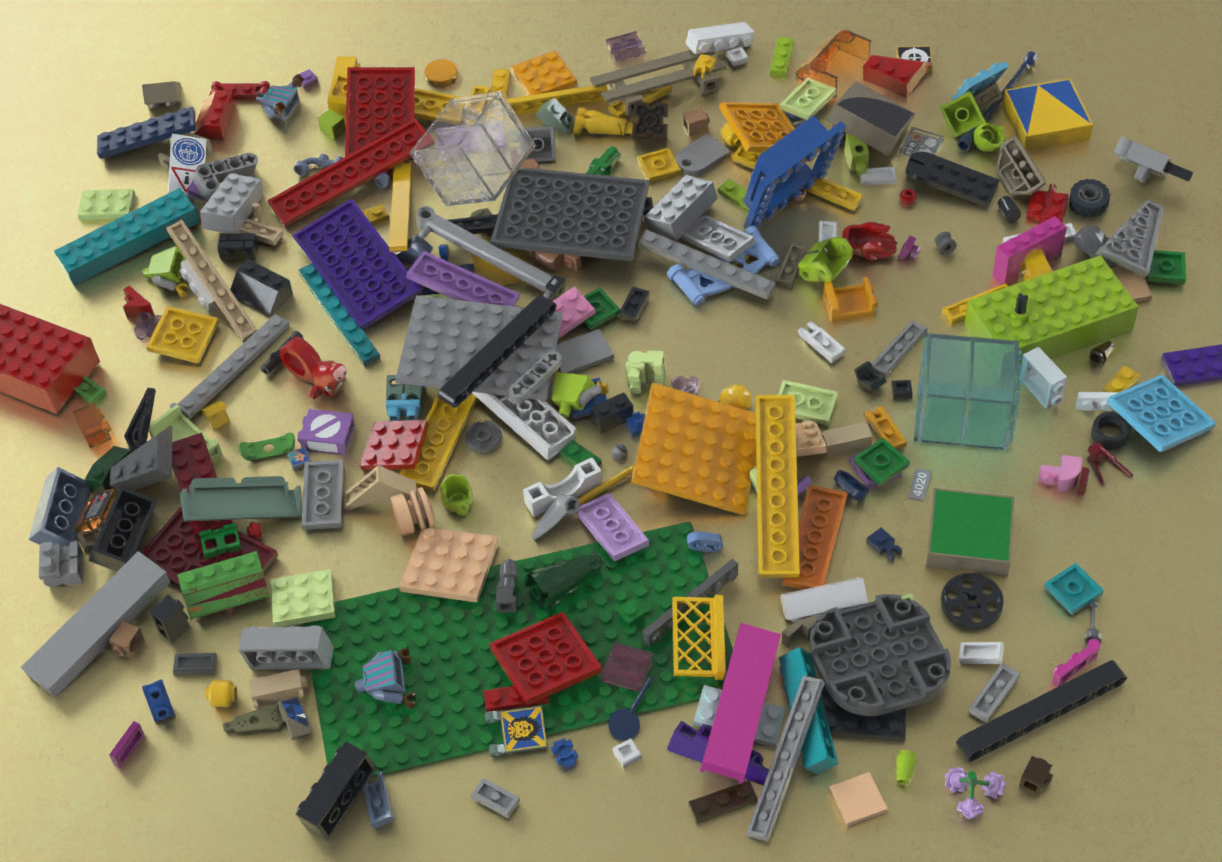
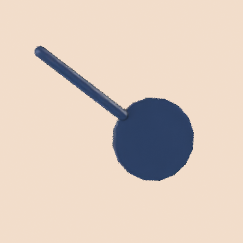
M652 677L648 678L630 710L619 709L610 716L608 722L609 731L616 739L622 741L632 739L638 733L640 720L634 711L650 685Z

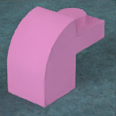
M1062 455L1060 467L1041 465L1038 483L1058 485L1057 492L1071 490L1078 483L1082 457Z

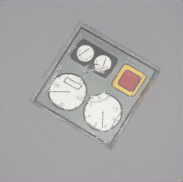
M911 127L899 148V153L911 156L916 152L923 151L936 155L944 141V136Z

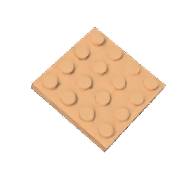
M425 527V530L420 532L399 585L400 592L478 603L499 544V537Z

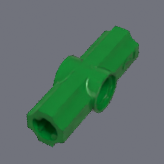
M616 147L608 148L599 159L594 158L592 160L589 170L585 174L609 176L613 165L621 158V153Z

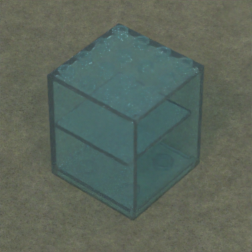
M924 333L918 381L914 441L1008 450L1009 443L1013 442V431H1015L1018 407L1020 405V395L1017 391H1020L1021 380H1019L1018 376L1021 375L1022 365L1018 361H1021L1022 349H1019V341Z

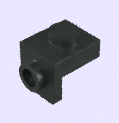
M869 361L854 370L858 385L870 391L877 390L880 386L887 383L884 375L873 371L872 364Z

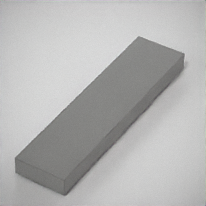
M912 320L872 363L873 371L887 377L927 334L928 329Z

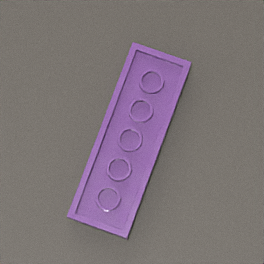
M425 251L421 253L406 275L407 279L454 300L514 307L520 298V294Z

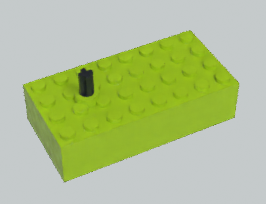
M1100 255L968 300L965 326L999 377L1020 371L1023 354L1037 347L1050 359H1054L1133 331L1139 306Z

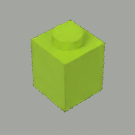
M331 109L318 117L320 131L333 139L346 130L344 117Z

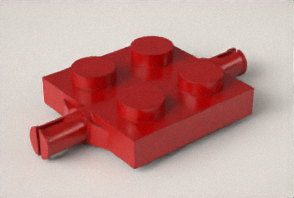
M1050 184L1048 191L1037 190L1031 196L1026 220H1034L1041 224L1056 216L1063 223L1069 194L1056 193L1057 186L1055 184L1053 189L1052 184Z

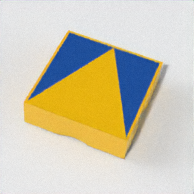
M1070 78L1011 88L1004 91L1002 105L1010 122L1015 127L1019 141L1027 151L1046 148L1056 144H1069L1090 140L1093 123Z

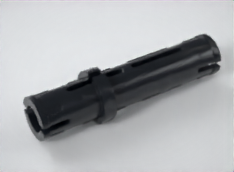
M294 331L277 351L270 354V358L260 367L264 374L270 375L278 365L280 366L283 363L279 353L281 347L294 337L304 339L299 331Z

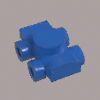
M563 738L553 742L554 746L550 748L553 755L558 754V757H555L557 765L562 764L565 770L574 767L578 754L576 750H570L573 748L571 739L566 741Z

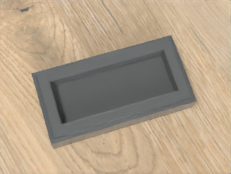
M175 654L173 674H215L217 654Z

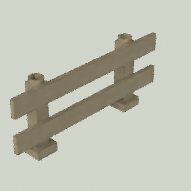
M691 50L590 77V81L595 88L609 84L612 89L601 92V96L606 102L620 99L625 105V114L629 117L633 115L634 102H643L641 95L635 96L639 93L692 78L699 82L702 95L718 91L719 77L716 74L710 75V73L727 69V65L722 59L716 61V65L711 72L705 71L704 78H701V73L693 76L695 62L701 54H694ZM708 52V53H701V54L711 56V55H715V52ZM682 63L686 67L683 70L626 85L623 81Z

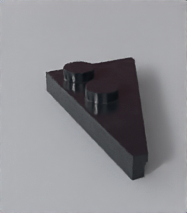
M147 388L124 434L131 453L147 442L156 394L155 388Z

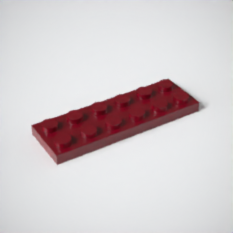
M202 432L172 442V468L180 493L183 489H187V493H189V486L195 478H217ZM232 520L190 521L196 539L200 538L199 532L209 529L213 532V530H220V528L224 529V525L233 523Z

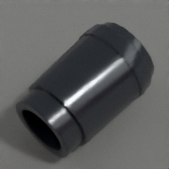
M1003 196L998 200L999 209L1007 222L1014 223L1021 217L1020 209L1009 196Z

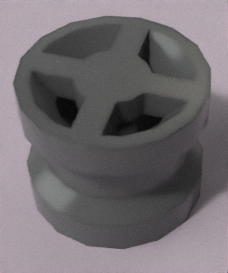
M942 232L935 238L934 242L942 254H949L957 247L950 232Z

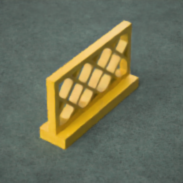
M715 595L714 598L673 597L674 676L715 677V680H723L726 672L723 595ZM677 603H685L690 609L685 614H682L677 609ZM700 604H709V611L705 615L697 609ZM692 611L700 617L695 624L687 618ZM682 620L691 627L685 633L678 629L677 626ZM703 621L710 626V630L705 634L697 627ZM693 630L701 636L696 643L687 637ZM683 639L691 646L685 653L678 647V643ZM703 640L711 645V649L706 653L698 647ZM693 649L702 656L696 662L687 656ZM682 659H685L691 665L688 670H678V663ZM705 659L711 664V671L702 670L698 665Z

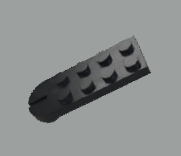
M923 151L916 152L910 156L905 171L911 180L919 181L986 208L989 207L1000 181L997 178Z

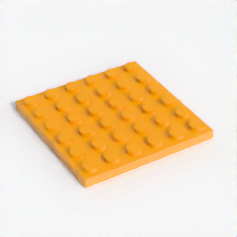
M653 383L650 389L631 483L744 515L747 510L751 487L750 470L754 469L756 457V413Z

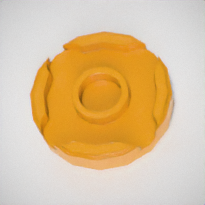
M434 60L425 67V78L436 86L450 84L457 77V67L450 60Z

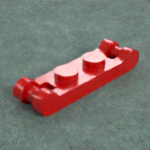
M214 81L212 82V90H210L209 96L215 90H226L233 92L234 100L257 99L259 92L267 93L270 83L268 81H262L261 83H220Z

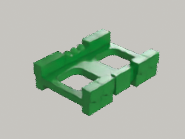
M235 523L224 525V529L220 528V530H213V532L211 529L199 532L205 559L215 557L218 553L222 554L227 551L234 552L242 549ZM236 535V542L225 544V536ZM216 539L217 547L207 550L205 542Z

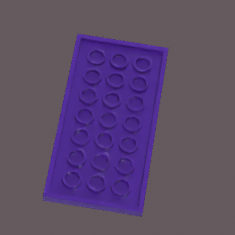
M352 198L292 235L304 254L362 330L409 302L416 295L423 293L421 287L416 282L406 278L407 269L397 256L390 252L387 243Z

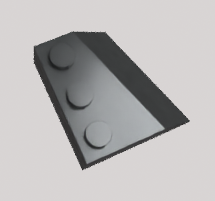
M168 426L111 467L110 486L117 490L122 486L135 491L172 478L173 427Z

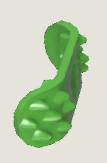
M288 432L284 436L250 443L242 442L238 446L239 453L244 459L250 461L284 455L294 449L295 436L293 433ZM267 444L274 446V450L270 453L263 451V447Z

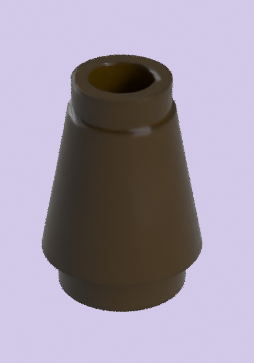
M1106 341L1091 349L1089 354L1090 361L1095 365L1104 364L1114 350V344L1111 341Z

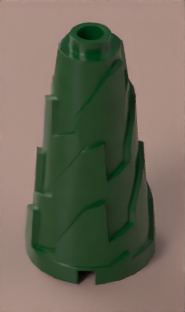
M590 553L528 573L524 577L525 587L529 585L531 587V590L527 592L531 601L540 611L550 609L565 596L576 590L579 585L587 581L589 577L601 569V565H603L602 559L598 554Z

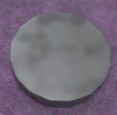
M486 420L481 423L479 421L474 422L465 431L466 446L471 452L476 454L492 453L502 444L503 435L501 428L494 422Z

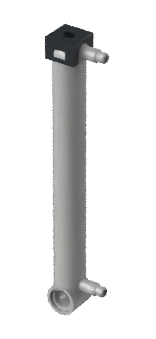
M423 206L418 209L417 227L422 230L418 235L419 239H423L431 231L545 292L543 296L552 301L560 297L564 292L566 279L557 274H554L552 277L436 215L431 207Z

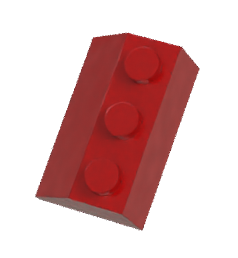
M215 90L203 101L196 121V130L192 132L193 134L209 140L225 139L236 107L232 91Z

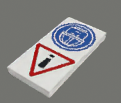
M172 134L168 193L181 188L187 198L202 200L187 193L197 166L205 163L207 139Z

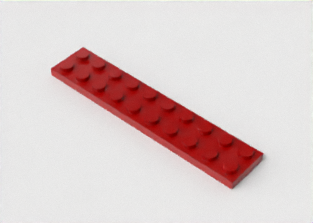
M413 119L272 197L267 202L286 228L377 177L379 174L434 145L433 140L419 122Z

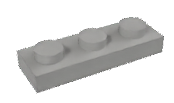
M1002 663L969 707L968 712L987 723L1020 678V673Z

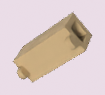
M867 422L821 432L826 444L827 453L825 455L827 458L864 450L872 445V434Z
M299 669L249 680L254 708L275 704L280 700L295 696L304 698V689L307 688L305 676L301 677Z

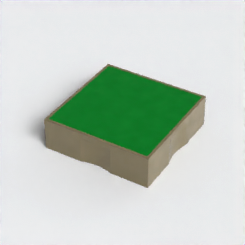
M934 488L926 567L947 570H969L981 574L1008 577L1011 563L1015 497Z

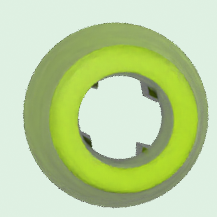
M900 750L899 755L896 756L898 783L910 784L918 762L915 752Z

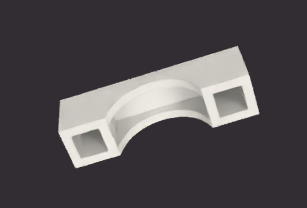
M593 458L587 459L575 465L571 474L557 484L544 485L538 482L523 489L525 505L533 517L542 514L548 510L559 495L564 494L578 497L602 484V471Z

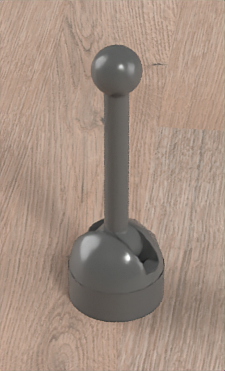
M1091 601L1089 604L1091 607V628L1085 632L1084 641L1088 644L1089 640L1097 639L1101 644V632L1095 629L1098 603Z

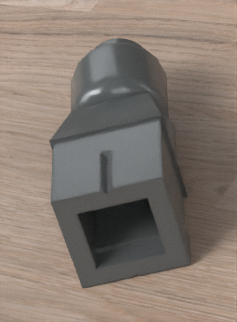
M511 559L504 560L500 566V580L496 587L497 612L517 613L515 581L517 580L518 567L515 561Z

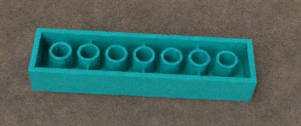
M178 188L54 250L60 266L73 286L170 238L171 236L166 228L176 222L183 220L185 225L190 228L200 223L195 207L181 188Z

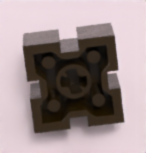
M634 102L633 116L637 117V123H633L632 137L648 138V134H653V138L668 139V124H664V118H669V104L654 103V107H649L647 102Z

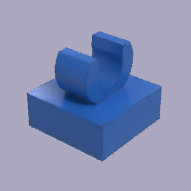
M632 413V417L626 418L632 437L641 435L645 413Z

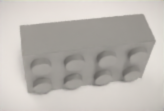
M229 173L200 211L202 228L227 234H236L253 211L252 204L255 202L259 203L263 197L261 179Z
M685 175L644 216L648 230L677 241L718 199L713 182Z
M317 625L310 627L271 626L260 628L252 626L251 628H242L238 651L251 670L330 669L334 649L324 629Z

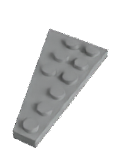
M1147 200L1099 248L1096 255H1101V257L1116 263L1118 266L1146 278L1150 271L1164 207Z

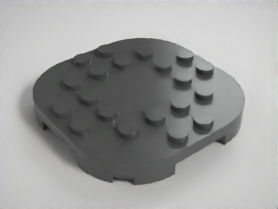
M883 594L875 596V601L841 611L834 607L822 613L811 629L810 654L821 679L825 682L824 685L830 697L840 707L851 713L863 716H878L925 703L937 697L945 689L949 681L951 657L948 648L944 649L930 623L929 613L914 600L909 602L901 599L900 595Z

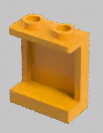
M868 277L863 278V284L833 288L832 282H824L823 295L831 322L875 315L878 300L877 297L873 296V284L869 283Z

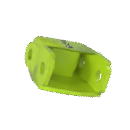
M842 236L832 237L814 244L798 264L799 275L804 280L810 282H831L853 256L852 247Z

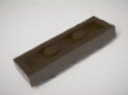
M750 780L742 784L689 801V807L696 824L758 803V798Z

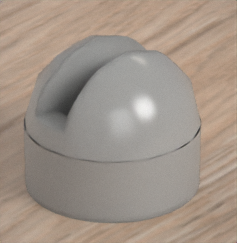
M617 444L613 447L612 457L614 460L623 461L627 458V449L624 445Z

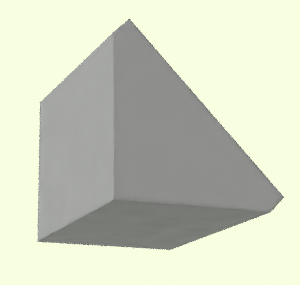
M554 126L519 128L523 160L534 159L536 162L556 161Z

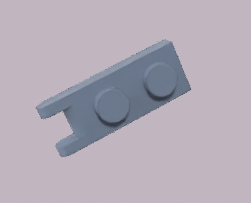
M381 771L377 773V781L370 784L367 782L363 787L370 822L374 829L394 820L384 775Z

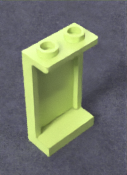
M178 405L153 420L149 427L150 436L153 438L168 426H172V442L202 432L182 413ZM202 432L211 460L213 461L222 454L219 442L215 439L210 440Z

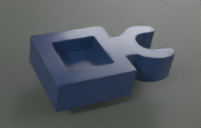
M882 527L866 539V543L878 554L881 555L885 552L888 560L892 562L895 559V556L892 554L893 552L899 556L902 555V548L894 545L895 539Z

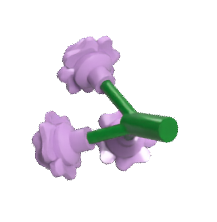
M951 767L949 772L945 774V786L950 788L952 793L956 791L964 792V787L970 786L969 796H967L965 801L958 802L957 811L961 812L967 819L977 818L978 815L983 814L984 806L979 804L974 796V787L977 784L982 785V789L985 790L984 794L991 796L993 799H997L998 795L1004 794L1006 782L1003 781V775L1001 774L997 775L995 772H991L990 775L984 777V781L977 780V774L974 771L964 772L963 767Z

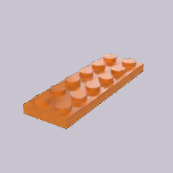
M809 485L798 523L800 576L783 577L782 585L798 589L825 585L848 492Z

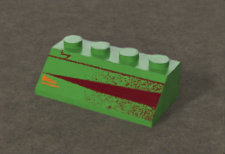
M257 551L177 574L190 620L270 596Z

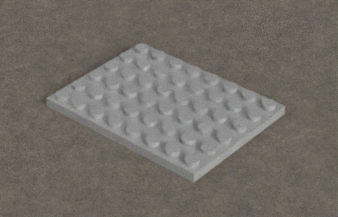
M416 295L397 370L396 383L441 388L524 308ZM555 311L474 392L509 396V388L547 352L556 351L562 312ZM539 369L536 372L539 374H544L546 371L543 369ZM551 376L528 398L547 401ZM531 380L524 382L526 385L534 384Z

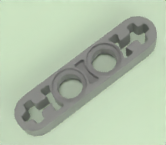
M556 351L547 352L509 388V400L514 404L524 402L560 368L561 355ZM539 369H543L546 372L544 374H539L536 371ZM531 380L534 384L526 385L524 382Z

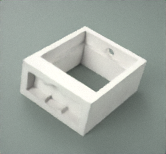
M1039 347L1023 354L1019 375L1021 382L1046 409L1060 404L1063 400L1067 376Z

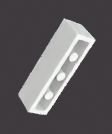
M746 22L689 29L686 45L694 54L752 46L755 32Z
M854 578L780 594L784 617L787 620H791L792 623L802 620L805 616L821 615L823 612L834 607L841 611L846 607H855L868 603L863 578Z

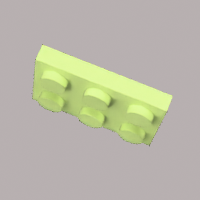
M807 77L780 104V109L808 120L836 94V88Z
M134 189L83 190L77 213L78 219H118L130 213L135 196Z
M783 380L778 395H795L796 419L816 421V423L829 426L838 398V392Z

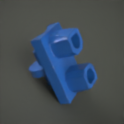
M162 679L142 686L154 722L175 715Z

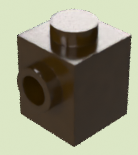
M1031 756L1021 776L1019 787L1040 796L1044 786L1049 787L1052 781L1053 774L1050 773L1052 765L1042 758Z

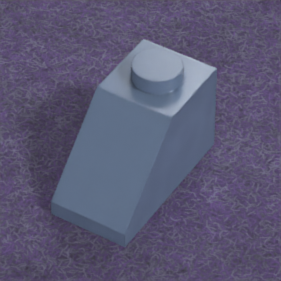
M416 234L408 239L407 251H395L394 254L400 262L413 265L423 251L431 253L433 247L426 240L419 239V234Z

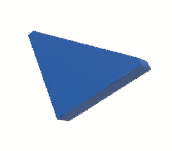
M441 244L439 246L440 258L449 262L447 244Z

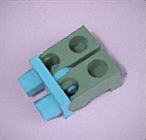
M387 375L386 409L390 421H400V416L407 415V420H418V416L422 415L425 386L392 384L391 382L396 380V375Z

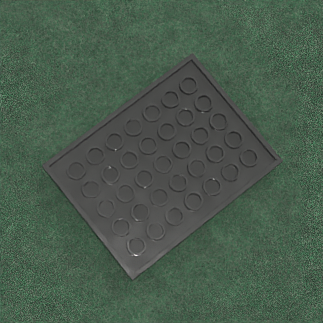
M512 166L491 244L501 248L633 261L650 180Z

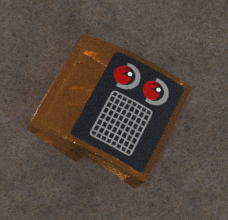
M115 489L102 491L87 501L75 526V532L93 530L95 524L104 523L117 494Z

